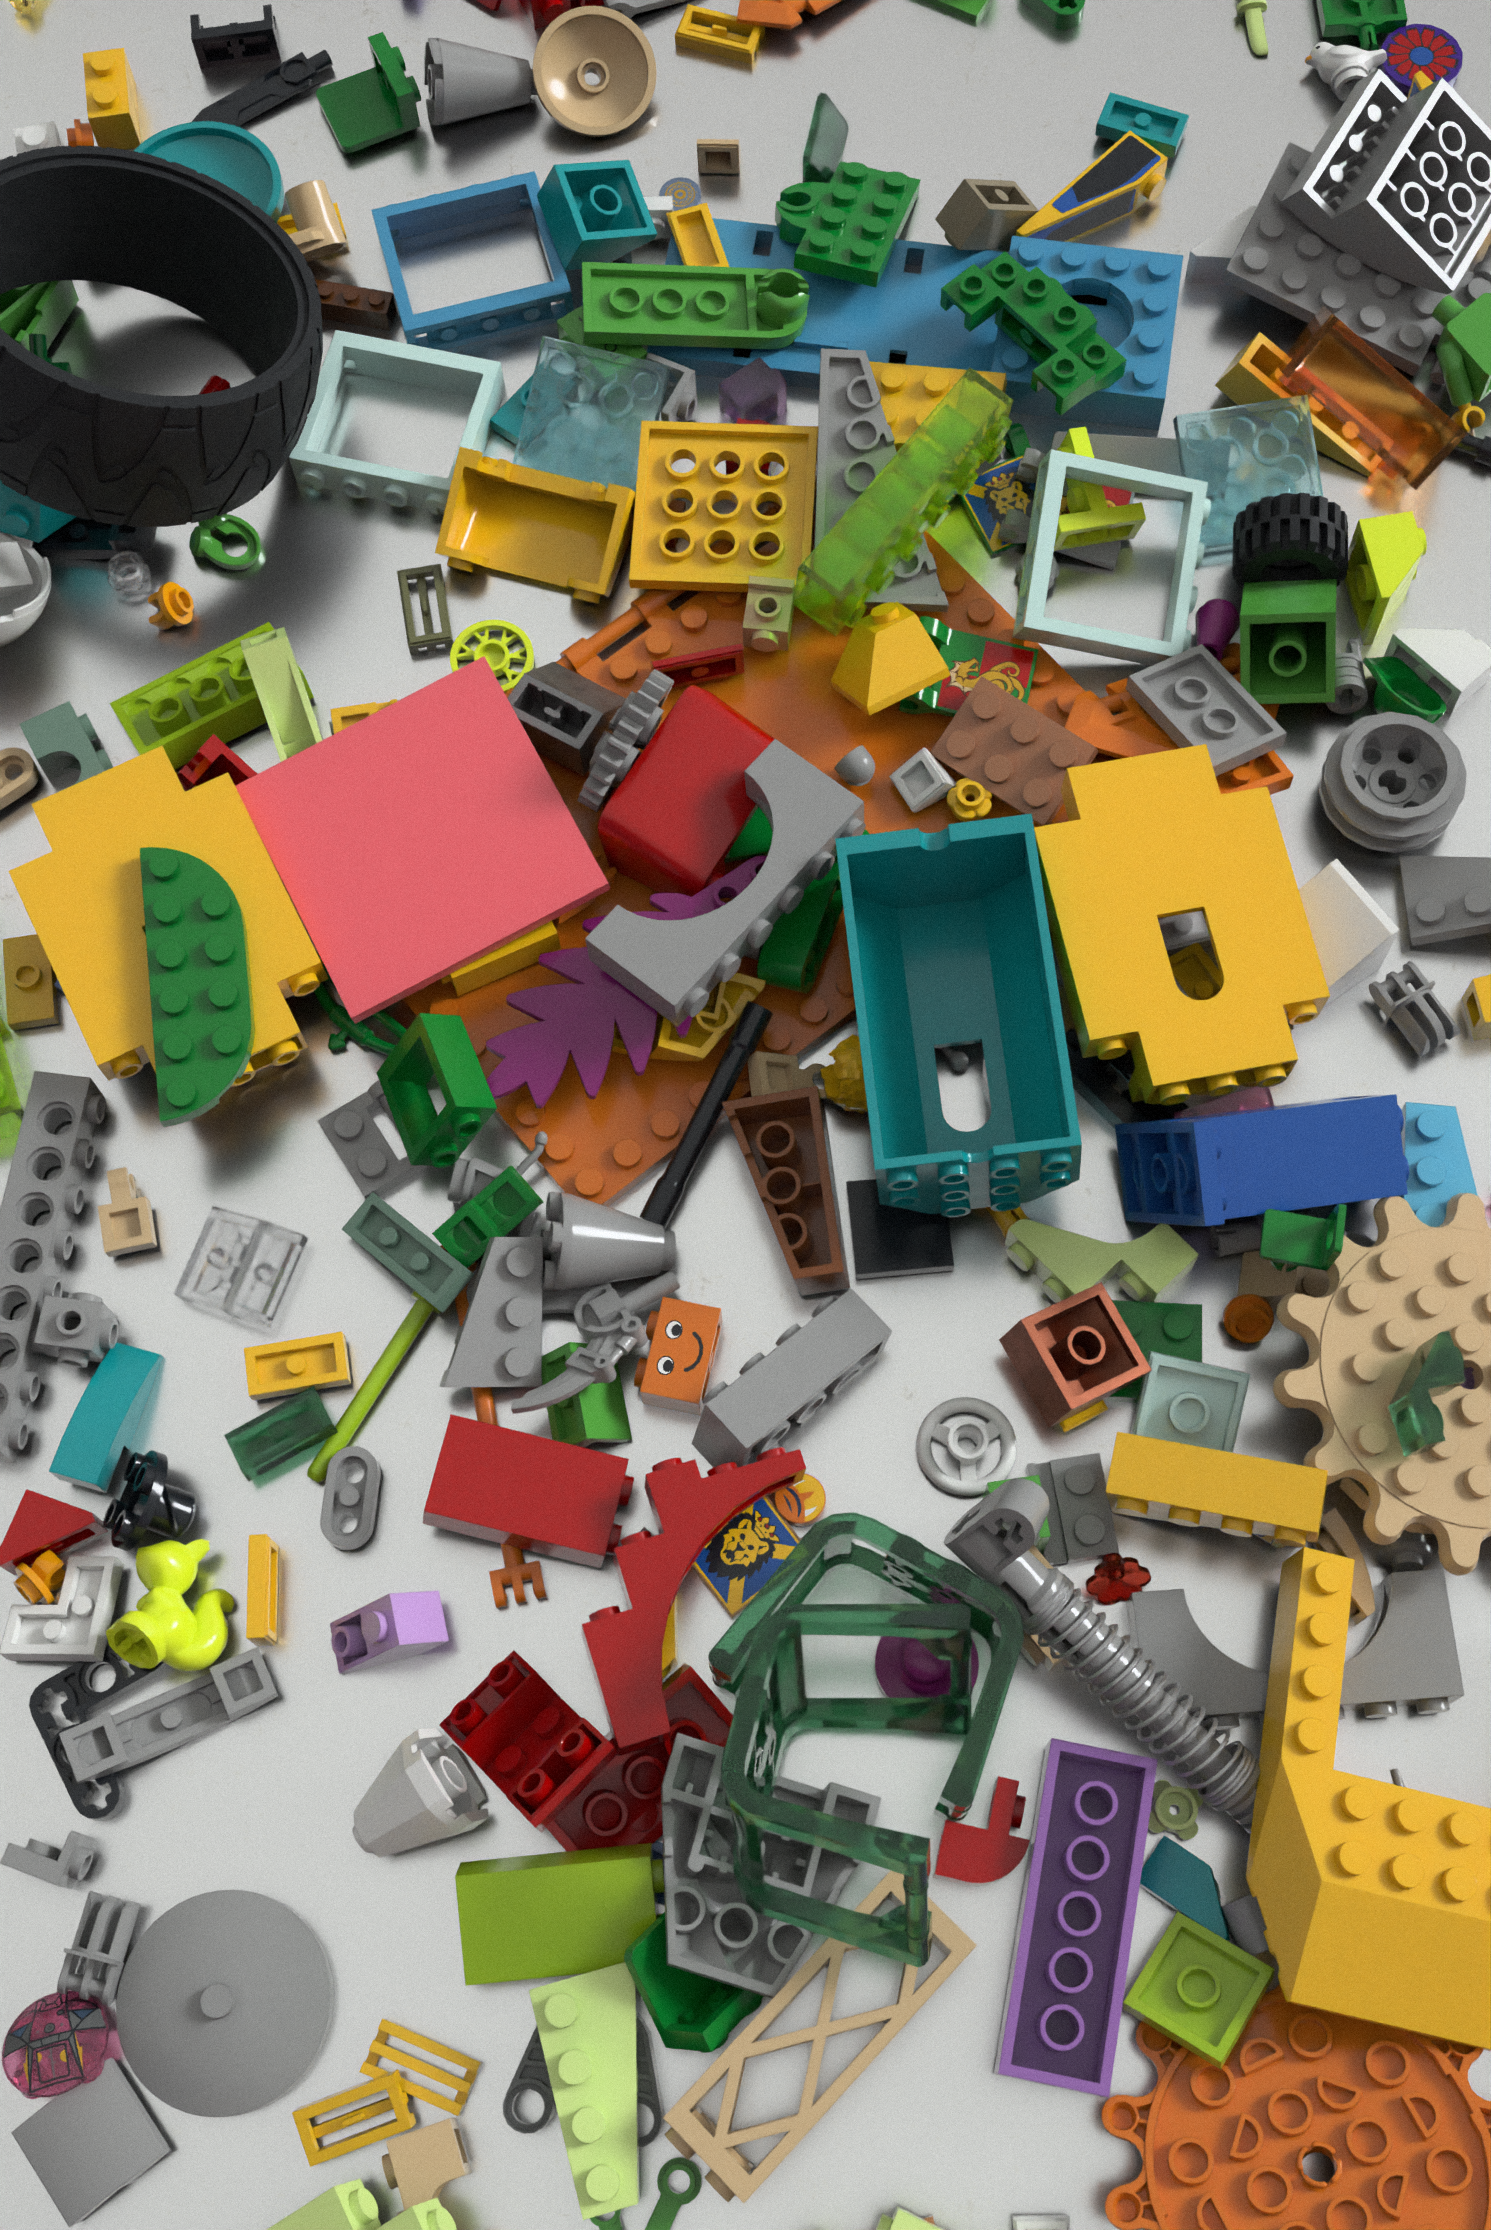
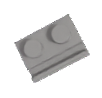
M1100 1453L1055 1459L1039 1464H1027V1476L1039 1475L1041 1487L1048 1495L1050 1502L1047 1520L1051 1537L1043 1553V1556L1050 1565L1116 1557L1119 1554L1111 1508L1106 1495V1483Z

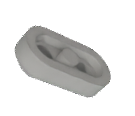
M349 1446L339 1450L331 1458L327 1468L320 1526L325 1538L333 1546L342 1550H353L361 1547L369 1540L374 1529L381 1472L374 1456L362 1447ZM354 1468H362L364 1470L363 1478L357 1483L348 1482V1473ZM348 1517L357 1519V1526L352 1532H341V1523L344 1519Z

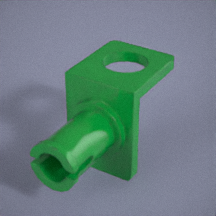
M1337 1204L1327 1219L1267 1209L1263 1215L1259 1248L1260 1258L1270 1260L1272 1266L1279 1271L1282 1270L1285 1264H1288L1286 1272H1291L1298 1266L1327 1271L1342 1252L1347 1206Z

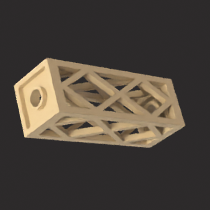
M895 1865L663 2117L671 2126L664 2135L686 2159L689 2160L696 2153L711 2168L705 2179L728 2203L735 2195L745 2203L977 1945ZM887 1899L908 1918L857 1932ZM925 1935L946 1958L913 1993ZM909 1936L896 2004L829 2022L843 1954ZM829 1963L817 2025L756 2042ZM888 2021L813 2104L826 2037ZM813 2041L798 2113L731 2131L746 2059ZM728 2073L716 2126L700 2108L696 2107ZM788 2131L753 2171L751 2169L754 2165L735 2146Z

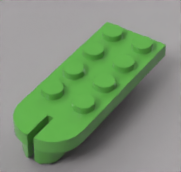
M582 262L583 343L745 349L783 348L792 344L794 339L800 336L804 330L810 297L808 295L809 285L799 273L785 268L766 269Z

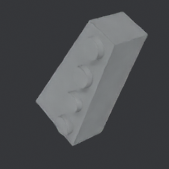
M852 1288L838 1299L833 1295L826 1298L813 1311L811 1315L813 1319L802 1328L798 1324L792 1325L776 1341L777 1348L767 1356H764L762 1352L754 1355L739 1371L741 1376L729 1386L725 1381L719 1383L704 1397L702 1403L705 1406L691 1444L712 1467L729 1462H736L737 1467L745 1466L747 1460L756 1451L758 1454L776 1448L778 1441L789 1430L791 1426L789 1422L792 1419L802 1424L815 1413V1410L827 1397L823 1392L825 1389L828 1388L833 1394H836L883 1351L892 1330Z

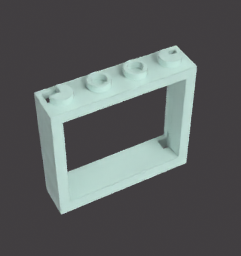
M335 330L319 374L315 400L309 414H307L308 418L299 441L289 456L297 483L313 486L314 490L324 488L343 492L353 498L368 497L378 499L397 507L407 505L427 509L437 515L439 512L444 513L459 447L448 478L317 452L346 372L475 397L459 447L480 451L484 454L492 431L490 419L499 410L506 389L501 362Z
M1051 449L1041 460L1038 467L1012 638L1151 666L1189 650L1191 631L1186 629L1188 614L1194 610L1198 596V588L1193 586L1195 569L1197 570L1200 567L1204 555V543L1199 542L1201 526L1206 524L1211 508V501L1206 498L1208 482ZM1065 478L1184 502L1163 641L1044 617Z

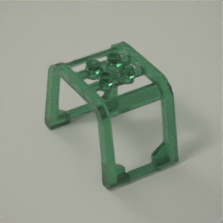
M855 1512L832 1514L814 1523L710 1650L708 1659L712 1680L720 1693L736 1701L776 1639L824 1577L837 1568L850 1567L860 1570L930 1610L954 1618L966 1630L974 1633L984 1642L990 1658V1667L963 1745L932 1813L944 1821L949 1820L960 1823L972 1806L1024 1641L1022 1618L1012 1599L994 1584L972 1573L963 1565L928 1549L914 1538L899 1533L874 1518ZM857 1539L885 1553L886 1556L884 1557L871 1549L856 1545L855 1540ZM965 1598L983 1607L994 1617L995 1620H993L985 1612L965 1602Z
M795 1604L776 1611L760 1625L751 1644L721 1765L725 1805L731 1807L735 1836L733 1853L734 1881L742 1899L757 1913L915 1967L924 1966L928 1962L932 1946V1912L928 1911L927 1891L931 1871L930 1838L846 1820L773 1798L783 1750L788 1739L796 1732L808 1727L900 1729L969 1735L972 1720L971 1647L973 1644L971 1639V1609L966 1604ZM802 1635L916 1638L937 1659L950 1660V1695L940 1694L936 1698H807ZM768 1684H769V1691H770V1699H768V1696H767ZM765 1829L903 1874L905 1905H900L878 1917L769 1885L764 1879L761 1851Z

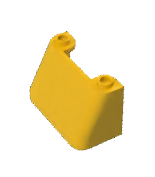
M459 447L435 553L448 558L447 566L473 573L474 565L573 589V598L594 604L599 603L600 596L609 598L633 533L636 492L628 487L608 483V487H605L598 482L592 481L590 483L512 464L508 460L500 458L499 460L486 456L482 458L483 453L480 451Z

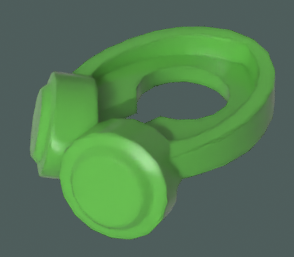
M227 513L220 516L215 515L212 519L198 522L199 526H196L191 533L189 541L191 554L196 557L206 556L222 568L230 570L246 569L258 560L261 552L260 538L256 530L243 519ZM217 530L225 536L238 535L242 537L247 544V551L239 557L228 555L224 552L222 543L211 537L210 532Z

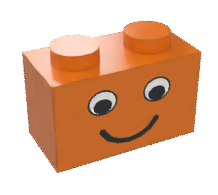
M662 1297L659 1312L651 1310L646 1327L648 1340L652 1341L648 1359L639 1358L634 1378V1387L641 1388L640 1394L643 1404L701 1416L704 1405L702 1401L706 1396L723 1323L721 1308Z

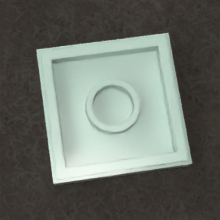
M1149 1351L1147 1362L1152 1371L1143 1376L1130 1434L1233 1453L1250 1374Z

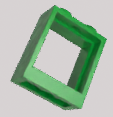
M419 1013L376 1072L411 1165L434 1166L436 1168L453 1166L497 1109L462 1018L458 1015ZM434 1074L446 1101V1105L439 1115L436 1113L426 1087Z

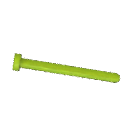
M415 1290L411 1294V1297L415 1300L414 1305L309 1466L307 1477L313 1481L320 1483L326 1479L327 1468L331 1458L339 1450L347 1446L432 1311L437 1314L441 1313Z

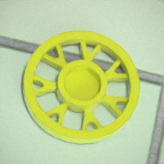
M485 620L467 627L455 639L450 652L452 672L459 669V660L476 661L485 656L496 677L505 675L509 683L501 685L504 693L511 688L514 689L524 673L533 670L534 666L533 647L526 633L518 626L503 620ZM489 630L503 631L501 641L489 640ZM484 631H485V635H484V636H480V635L478 634V633H481V632H484ZM507 633L512 634V636L507 638ZM471 637L480 642L475 651L465 645ZM519 639L524 647L509 654L507 647ZM518 662L525 664L520 673L510 670V663Z

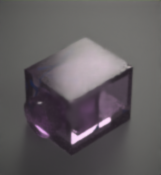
M760 357L718 384L720 411L732 424H736L738 418L746 420L758 419L770 423L787 412V382L779 370L776 368L771 369Z

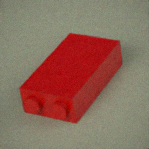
M451 1414L424 1508L423 1524L601 1568L605 1554L614 1555V1548L618 1547L623 1525L613 1522L617 1506H628L634 1477L625 1475L629 1461L627 1458Z

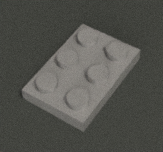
M1202 644L1128 677L1126 690L1180 748L1207 745L1215 776L1273 751L1284 744L1287 732Z

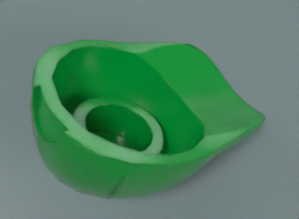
M1392 656L1365 657L1362 662L1377 682L1373 698L1377 714L1395 712L1414 715L1434 724L1446 712V703L1441 696L1401 659Z

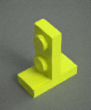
M1086 426L1069 429L1057 450L1094 458ZM1066 478L1069 488L1067 491V505L1071 514L1059 515L1054 551L1135 538L1146 520L1142 502L1108 508L1102 485Z

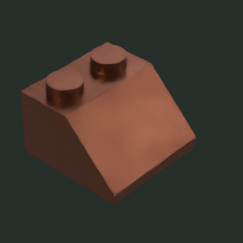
M1102 1282L1021 1319L999 1339L1048 1428L1094 1406L1152 1371Z

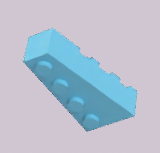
M1406 1102L1401 1109L1404 1118L1401 1139L1403 1155L1409 1164V1178L1406 1181L1408 1194L1399 1195L1398 1197L1405 1199L1409 1203L1414 1214L1421 1222L1430 1227H1438L1444 1222L1447 1202L1451 1197L1458 1193H1472L1478 1196L1456 1106Z

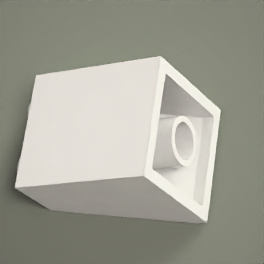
M1338 859L1329 863L1299 889L1330 993L1325 1006L1380 969L1400 930ZM1287 1021V1022H1288V1025H1289V1027H1290L1291 1029H1294L1295 1027L1298 1026V1025H1292V1024L1289 1023V1021Z

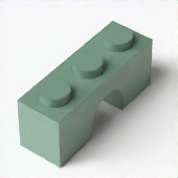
M70 701L19 724L49 781L66 773H79L80 777L75 783L77 784L113 768L105 749L103 748L96 752L91 741L99 737L86 713L78 717Z

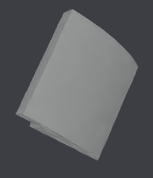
M1377 69L1356 83L1281 202L1304 224L1327 242L1344 253L1352 255L1369 267L1405 283L1448 295L1455 290L1491 230V130L1443 78L1407 99L1380 69Z

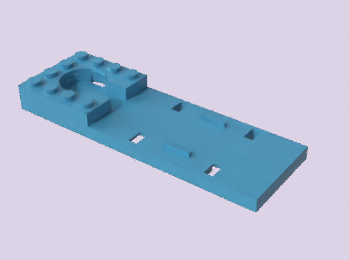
M712 218L729 267L785 268L799 273L809 285L808 295L810 297L804 330L800 336L794 339L792 344L779 349H751L750 358L734 356L735 348L648 345L647 348L648 353L695 370V375L818 390L821 348L865 350L869 361L889 363L890 353L907 355L906 365L1006 373L1007 387L1001 412L1159 430L1166 397L1183 255L1012 236L1010 251L1007 253L1028 272L1037 266L1049 278H1055L1070 297L1072 295H1093L1107 299V306L1078 304L1088 307L1098 321L1096 333L1127 359L1122 378L1109 388L1101 389L1088 395L1061 416L1055 411L1056 397L1046 387H1043L1037 393L1030 387L1032 371L1040 364L995 324L996 313L969 332L964 327L965 314L956 305H953L947 311L940 306L941 288L973 264L982 269L1003 252L958 250L950 245L898 240L875 288L794 268L795 252L799 244L789 243L780 239V230L776 225ZM671 233L665 265H683L673 234ZM754 248H771L770 255H754ZM905 264L922 266L921 274L904 272Z

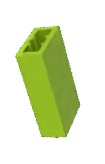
M652 1843L461 1862L455 1875L465 1986L584 1974L625 1962L624 1953L628 1946L663 1914L658 1913L657 1893L665 1892L663 1859L653 1860Z

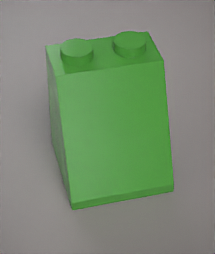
M1337 579L1244 582L1240 610V681L1245 690L1259 704L1335 702Z

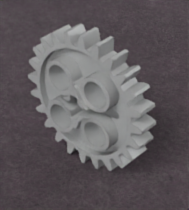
M654 669L649 677L646 678L637 694L633 691L629 694L623 706L619 707L609 722L608 728L612 730L613 734L604 730L593 750L595 753L589 762L590 767L588 770L590 776L583 785L577 801L598 812L612 790L619 787L641 755L638 748L644 750L656 733L664 712L661 707L672 689L674 680Z

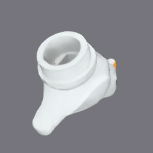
M1321 42L1313 47L1310 55L1306 57L1305 63L1317 69L1323 82L1329 84L1337 98L1345 102L1356 83L1368 76L1369 70L1383 64L1387 59V54L1384 49L1366 51L1350 45L1334 46L1327 42Z

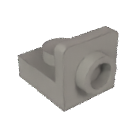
M70 1831L58 1860L56 1857L60 1849L30 1838L26 1847L8 1843L0 1864L54 1885L72 1889L75 1881H81L89 1870L94 1854L93 1850L90 1849L93 1838Z

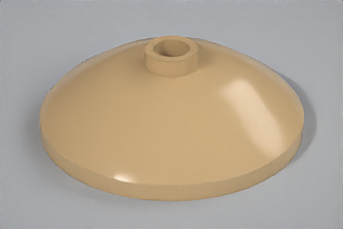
M602 6L577 7L554 19L544 30L537 43L532 67L535 90L547 113L567 130L587 137L611 136L632 126L647 109L656 85L657 71L654 53L642 30L627 16ZM587 73H594L597 75L599 83L594 86L589 85L585 81L584 76Z

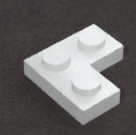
M69 1556L58 1605L11 1604L0 1654L9 1661L102 1662L107 1643L106 1631L111 1626L124 1563L116 1556Z

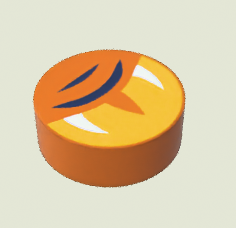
M804 1474L801 1482L775 1493L776 1508L790 1525L797 1527L811 1525L824 1512L826 1504L824 1488L815 1477L809 1474Z

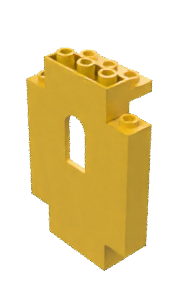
M1206 744L1067 768L1061 787V794L1069 821L1034 827L1049 931L1083 1058L1098 1055V1058L1101 1060L1114 1059L1124 1055L1127 1050L1131 1049L1135 1064L1134 1072L1128 1083L1132 1102L1144 1100L1145 1103L1175 1105L1188 1100L1190 1095L1194 1094L1216 1097L1230 1094L1242 1085L1244 1087L1258 1086L1265 1088L1284 1082L1298 1061L1287 1021L1292 1025H1299L1314 1020L1328 1001L1330 993L1268 787L1221 794ZM1197 911L1203 912L1222 978V987L1217 995L1207 1000H1195L1187 997L1178 989L1158 918Z
M160 746L31 804L52 848V852L10 870L9 874L92 1056L108 1081L114 1078L124 1079L131 1077L141 1071L143 1065L151 1062L156 1073L147 943L144 931L145 916L140 848H168L199 858L224 878L242 909L247 930L255 1036L248 1065L241 1078L237 1077L231 1087L250 1081L257 1071L272 1064L274 1066H281L293 1061L299 1056L300 1051L308 1048L285 999L293 995L296 997L304 996L315 991L320 986V983L327 980L328 977L228 772L184 791L163 746Z

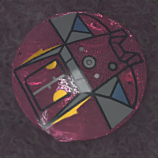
M68 1991L65 1995L58 1992L52 1993L29 2005L15 2019L8 2030L3 2044L2 2065L10 2083L25 2098L37 2099L39 2097L57 2096L72 2090L81 2083L94 2081L104 2069L103 2056L109 2039V2025L104 2010L93 1998L90 1997L89 2000L80 1999L79 1992Z

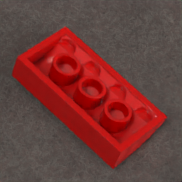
M684 1663L662 1683V1691L671 1730L669 1740L621 1756L617 1754L546 1827L566 1852L645 1843L653 1844L663 1835L661 1784L677 1733L727 1748L726 1759L737 1763L744 1760L759 1746L690 1665ZM610 1731L604 1737L615 1747Z

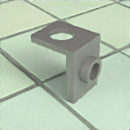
M648 353L646 357L648 383L672 393L661 411V420L673 422L688 421L697 403L695 370ZM658 369L669 371L675 376L677 382L665 379L658 372Z

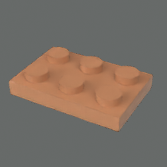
M981 676L930 753L937 761L962 777L981 784L983 788L993 794L992 796L1022 815L1032 814L1033 822L1039 826L1050 825L1064 804L1061 787L1066 769L1091 764L1098 750L1092 744Z

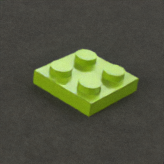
M1177 1911L1125 1998L1123 2010L1221 2070L1271 1983L1275 1969Z

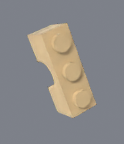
M457 2117L437 2122L386 2141L389 2153L382 2156L384 2174L390 2189L398 2187L404 2210L397 2212V2215L411 2206L439 2198L441 2191L449 2182L472 2173Z

